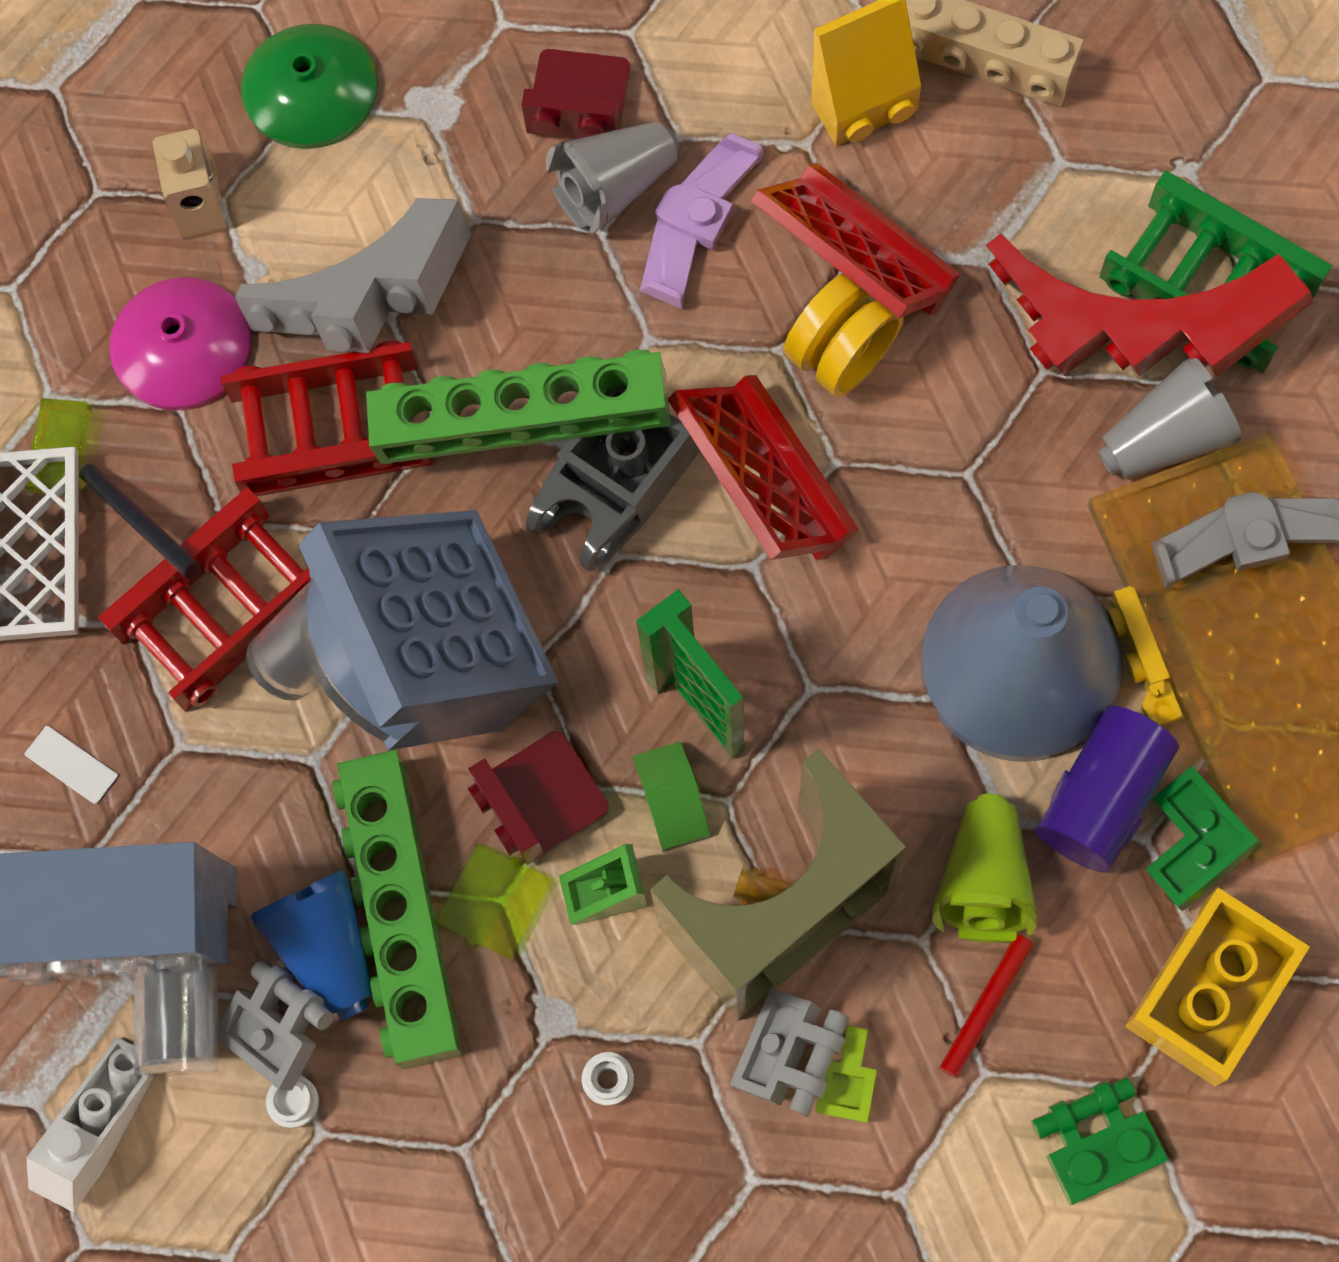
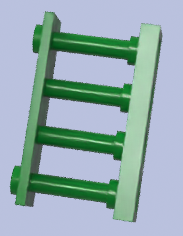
M1165 170L1155 184L1148 204L1149 208L1155 210L1156 215L1126 258L1110 249L1105 257L1099 278L1104 280L1107 286L1117 294L1129 295L1135 299H1170L1189 295L1184 290L1213 247H1219L1238 259V263L1224 284L1245 276L1280 254L1310 290L1313 300L1333 265ZM1172 224H1179L1195 233L1197 238L1166 282L1142 267ZM1266 338L1236 363L1248 369L1254 368L1264 374L1279 347L1269 342L1268 338Z

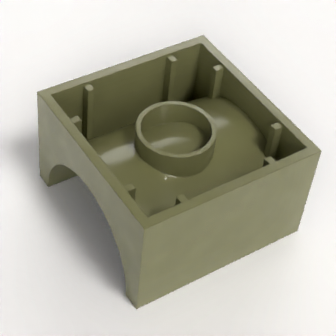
M817 749L802 762L798 811L806 820L813 834L817 853L805 873L792 886L768 900L740 906L716 904L700 899L682 889L668 875L650 888L660 929L738 1021L767 997L770 988L776 989L892 891L904 857L906 846L820 749Z

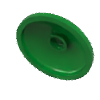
M325 24L296 25L270 36L261 43L249 58L241 81L243 104L255 127L274 142L299 149L325 147L351 135L369 116L378 92L376 68L365 46L350 33ZM310 67L306 72H297L300 68Z

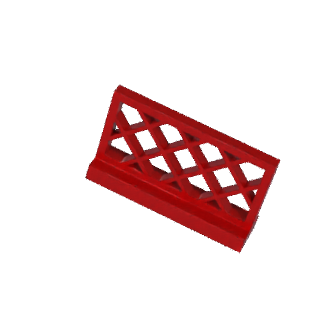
M817 162L809 164L799 179L758 189L751 200L761 210L899 318L920 309L928 315L936 313L961 276L954 268Z
M745 375L735 386L675 390L667 399L771 560L810 553L813 554L816 561L828 559L859 531L757 375ZM696 410L707 416V420L700 416ZM719 425L734 434V438L721 430ZM720 448L733 456L732 459L726 456ZM745 464L758 472L760 477L746 469ZM747 488L758 495V499L752 496L748 492ZM771 504L786 513V516L784 517L772 509ZM773 528L785 535L784 542L780 541Z

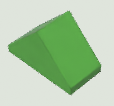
M681 742L634 755L635 767L662 851H668L711 837L695 777Z
M624 844L559 876L570 925L582 924L648 907L633 844Z

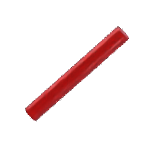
M1017 934L1015 941L1010 943L939 1066V1069L949 1076L958 1078L1032 949L1034 943L1026 937Z

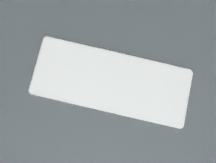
M49 726L44 727L25 752L26 757L93 804L99 802L118 777L114 771Z

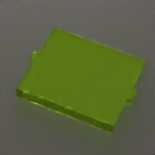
M476 844L436 923L468 939L471 947L481 945L512 961L552 880L521 865L516 856L508 859L482 845Z

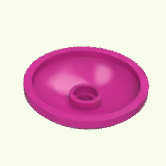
M190 277L167 279L140 291L121 310L111 332L110 358L121 383L140 401L164 410L194 409L209 404L226 393L221 384L220 375L231 374L236 369L247 366L252 347L251 329L236 299L219 285L207 280ZM171 326H180L176 333L166 334L167 329Z

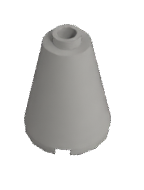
M659 122L646 123L560 142L552 146L546 153L547 174L555 171L559 185L552 188L555 198L575 226L580 229L589 226L591 227L589 233H595L604 228L677 162L679 142L675 133L669 127H664Z
M1189 358L1183 361L1101 437L1104 447L1097 452L1111 476L1120 472L1124 479H1129L1232 447L1242 440L1240 438L1242 436L1241 429L1222 392L1218 394L1208 382L1213 378L1197 358Z

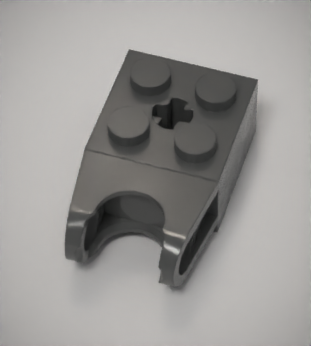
M615 385L608 389L605 396H620L626 391L627 387ZM671 414V426L568 439L557 453L558 460L530 507L526 527L536 535H540L557 525L565 517L571 515H582L591 519L592 526L581 551L579 561L582 567L590 572L604 565L646 523L700 450L683 423ZM626 451L631 453V455L622 456Z

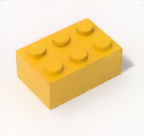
M1217 887L1205 899L1124 1027L1216 1087L1228 1080L1310 946Z

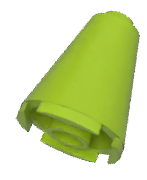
M982 794L976 800L966 805L932 907V922L936 928L944 933L945 924L957 928L958 938L982 943H1008L1015 941L1017 931L1027 929L1028 936H1030L1037 927V911L1017 808L999 794Z

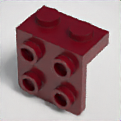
M555 49L543 50L539 56L533 89H524L521 106L526 132L529 134L578 139L619 130L630 74L629 61L624 57Z
M560 731L550 732L493 769L486 758L468 768L474 784L467 789L483 814L492 809L501 826L494 829L495 834L509 856L518 851L527 866L599 821L609 812L607 800L564 734Z

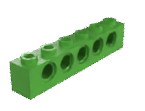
M633 350L625 353L623 357L601 359L595 356L582 357L573 364L558 366L548 363H536L528 366L525 370L507 373L501 370H485L480 372L477 377L456 379L450 376H440L431 379L429 383L411 386L404 383H389L382 386L381 390L366 391L369 447L381 464L671 426L670 408L667 400L666 371L660 352L651 353L647 350ZM615 385L627 387L626 391L620 396H605L608 389ZM573 391L578 393L577 397L570 403H557V399L565 392ZM516 399H529L522 409H508L510 404ZM473 404L480 405L478 411L472 416H460L462 410L467 406ZM432 411L429 418L424 422L412 423L418 413Z
M397 750L337 763L340 779L332 781V788L338 810L346 809L349 827L341 829L342 840L347 858L355 857L358 876L351 878V887L357 908L365 907L368 926L360 927V933L366 957L374 956L378 976L370 977V986L375 1006L377 1008L384 1006L387 1026L380 1028L384 1055L386 1059L394 1057L395 1064L401 1069L462 1056L463 1052L404 761ZM376 801L387 803V811L380 820L375 822L364 820V811L369 804ZM385 849L395 850L397 852V859L390 869L385 871L373 869V860L380 851ZM393 898L405 899L407 908L402 917L394 921L383 919L382 911L389 900ZM404 947L416 949L417 958L410 969L405 971L393 969L392 959L399 949ZM413 997L425 998L427 1009L424 1016L416 1022L404 1021L402 1018V1008L405 1002Z

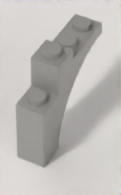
M416 198L405 215L388 232L350 258L329 268L295 279L271 283L241 284L235 299L251 331L320 335L326 350L369 353L390 312L433 314L472 234L458 200Z

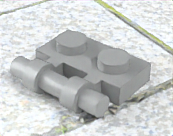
M260 960L251 970V976L259 982L254 994L247 991H236L213 1036L277 1089L292 1091L316 1046L313 1041L303 1034L307 1025L311 1023L317 1029L324 1030L332 1023L333 1013L324 1007V1001L318 994L311 989L303 990L294 983L293 975L281 966L273 967L267 961ZM280 999L289 1006L283 1017L274 1011Z
M770 988L730 1085L741 1092L781 1106L788 1087L797 1089L789 1109L808 1117L815 1099H822L827 1087V1083L823 1080L834 1054L840 1055L846 1039L842 1037L849 1017L830 1009L823 1028L818 1027L815 1023L821 1011L820 1007L811 1001ZM806 1044H813L815 1047L805 1071L796 1070Z

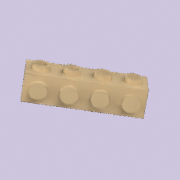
M906 0L916 59L1059 107L1062 106L1077 68L1084 39L966 0Z

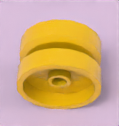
M840 274L830 281L810 301L796 320L783 346V355L801 370L807 372L817 368L816 382L837 398L850 393L873 371L896 339L904 316L899 318L877 300L869 303L870 294L844 274Z

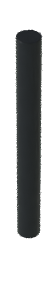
M86 464L81 468L79 472L80 479L185 578L194 579L200 574L202 570L201 564L95 465Z

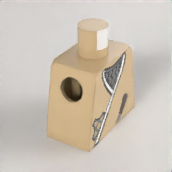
M192 128L154 138L152 144L163 196L183 241L228 230L213 155L199 129ZM199 196L203 201L198 206L191 207L187 197Z

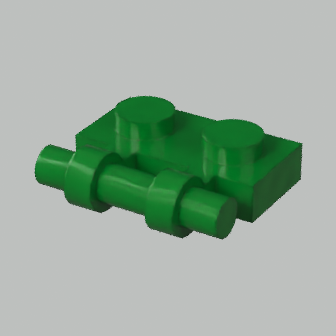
M1124 1077L1111 1084H1108L1107 1081L1100 1082L1090 1088L1091 1093L1068 1104L1063 1100L1048 1106V1113L1031 1120L1034 1131L1040 1140L1058 1132L1063 1142L1064 1148L1048 1154L1046 1157L1069 1205H1073L1168 1161L1145 1111L1125 1119L1120 1110V1103L1136 1096L1134 1087L1128 1077ZM1101 1113L1107 1128L1082 1139L1076 1124Z

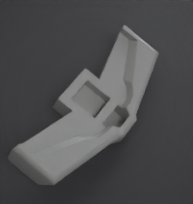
M1256 492L1229 497L1224 506L1150 543L1165 590L1230 555L1233 556L1237 571H1242L1286 560L1290 555L1287 543H1339V498H1267Z

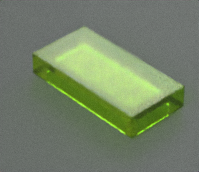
M41 398L31 450L75 447L78 451L80 472L92 413L91 405L86 401ZM65 461L48 462L35 477L51 490L65 476ZM31 481L24 486L29 493L45 494Z

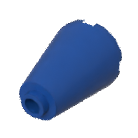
M343 870L310 884L309 887L292 893L250 915L255 928L304 989H311L318 994L324 1001V1007L333 1014L337 1013L340 1021L346 1020L369 1008L365 998L372 995L370 973L349 880L346 878Z

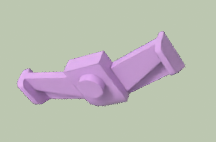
M731 133L712 149L680 185L665 191L655 210L657 221L640 287L641 292L679 309L683 308L696 246L699 244L711 250L716 246L733 214V203L724 200V198L756 164L759 165L763 160L764 149L762 146Z

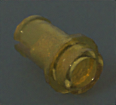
M753 866L752 871L742 868L733 897L742 900L741 905H747V902L754 904L775 897L793 884L757 873L758 867Z

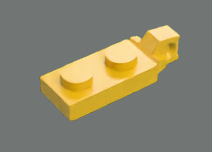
M1128 586L1114 591L1111 603L1113 608L1108 609L1107 613L1117 637L1124 636L1131 654L1125 655V662L1135 684L1142 682L1147 694L1140 709L1144 716L1162 727L1181 720L1183 715L1170 685L1169 673L1135 588Z

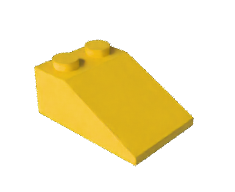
M878 0L814 29L811 104L836 147L848 141L852 143L859 142L867 138L873 130L890 122L893 124L901 123L918 110L921 82L906 0Z

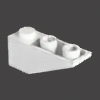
M116 1037L26 1157L28 1189L75 1212L103 1173L161 1062H145L144 1050Z

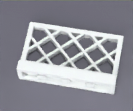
M75 447L0 453V467L13 466L22 474L3 494L0 493V512L7 506L22 519L3 539L0 538V557L7 552L21 564L2 586L0 585V603L7 598L21 610L8 626L0 627V641L79 634V452ZM65 462V476L51 490L36 478L49 463ZM22 465L31 466L26 470ZM32 482L46 495L26 515L11 501ZM64 492L65 502L59 498ZM55 502L65 511V521L50 536L35 522ZM31 527L46 541L25 560L11 546ZM64 537H65V548H64L62 545L59 544V542H60ZM53 548H56L65 556V567L49 581L35 567ZM31 573L46 587L25 607L10 592ZM64 583H65V594L62 593V592L59 590V588H60ZM53 594H56L65 602V621L43 623L34 614ZM29 619L35 623L24 625Z

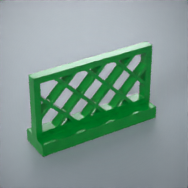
M677 589L636 620L646 680L657 694L672 684L731 758L734 759L745 750L744 697L694 637L692 604Z

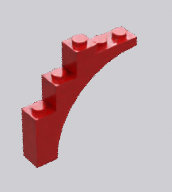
M1002 233L986 245L995 257L988 265L1005 286L1014 281L1024 293L1016 300L1033 322L1041 316L1043 317L1028 329L1029 333L1036 340V343L1030 347V350L1046 370L1055 365L1064 376L1110 340L1112 343L1105 347V349L1122 371L1131 365L1139 376L1187 340L1189 343L1182 348L1186 355L1191 359L1197 358L1204 367L1208 366L1217 377L1313 303L1310 290L1280 254L1245 276L1208 291L1170 299H1124L1091 293L1056 279L1026 259Z

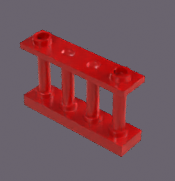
M384 341L377 344L375 348H371L369 353L354 351L265 368L244 366L236 369L234 373L220 375L221 384L231 402L242 401L249 457L246 458L245 462L232 464L234 482L239 491L242 492L248 487L256 496H263L433 465L432 458L381 464L369 447V439L363 435L355 381L384 376L385 385L389 383H404L402 372L418 370L411 342ZM336 384L345 440L340 445L321 448L316 446L308 389ZM289 393L297 448L290 454L272 456L268 452L261 398Z
M248 487L181 544L202 566V570L196 578H185L170 562L164 559L97 617L122 645L129 639L137 638L177 680L178 684L167 693L185 712L192 706L198 707L206 703L216 692V685L257 650L308 596L311 582L309 568L304 570L263 528L264 521L270 516L260 499ZM249 540L290 583L269 603L226 560L227 553L241 541ZM205 573H212L253 616L232 636L189 592L190 586ZM175 605L216 649L195 669L183 659L152 625L153 618L167 606Z

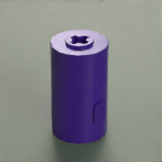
M1107 706L1070 771L1065 770L1051 795L1050 805L1035 829L1038 837L1053 850L1074 863L1090 870L1108 873L1121 849L1132 839L1143 821L1140 818L1141 814L1180 748L1177 740L1158 723L1140 713L1120 706Z

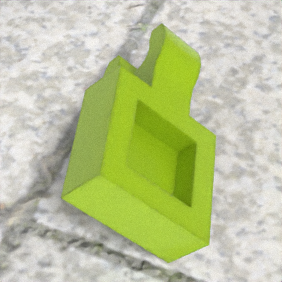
M847 1026L844 1036L846 1041L842 1048L840 1062L831 1061L823 1080L827 1083V1087L822 1099L817 1098L815 1113L868 1123L877 1070L861 1067L867 1029Z

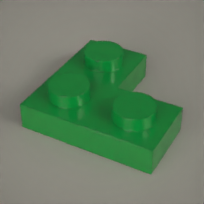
M1192 765L1152 798L1185 836L1149 865L1146 871L1182 912L1262 846L1261 842Z

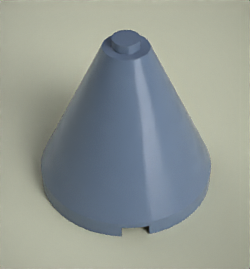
M1028 565L992 568L968 578L955 587L942 600L933 613L924 636L921 651L924 689H927L929 697L938 712L937 717L955 737L972 749L985 755L1008 761L1030 762L1049 759L1050 755L1060 753L1073 746L1077 747L1090 737L1107 706L1114 705L1123 674V655L1120 639L1117 637L1111 619L1102 604L1086 588L1071 578L1056 571Z

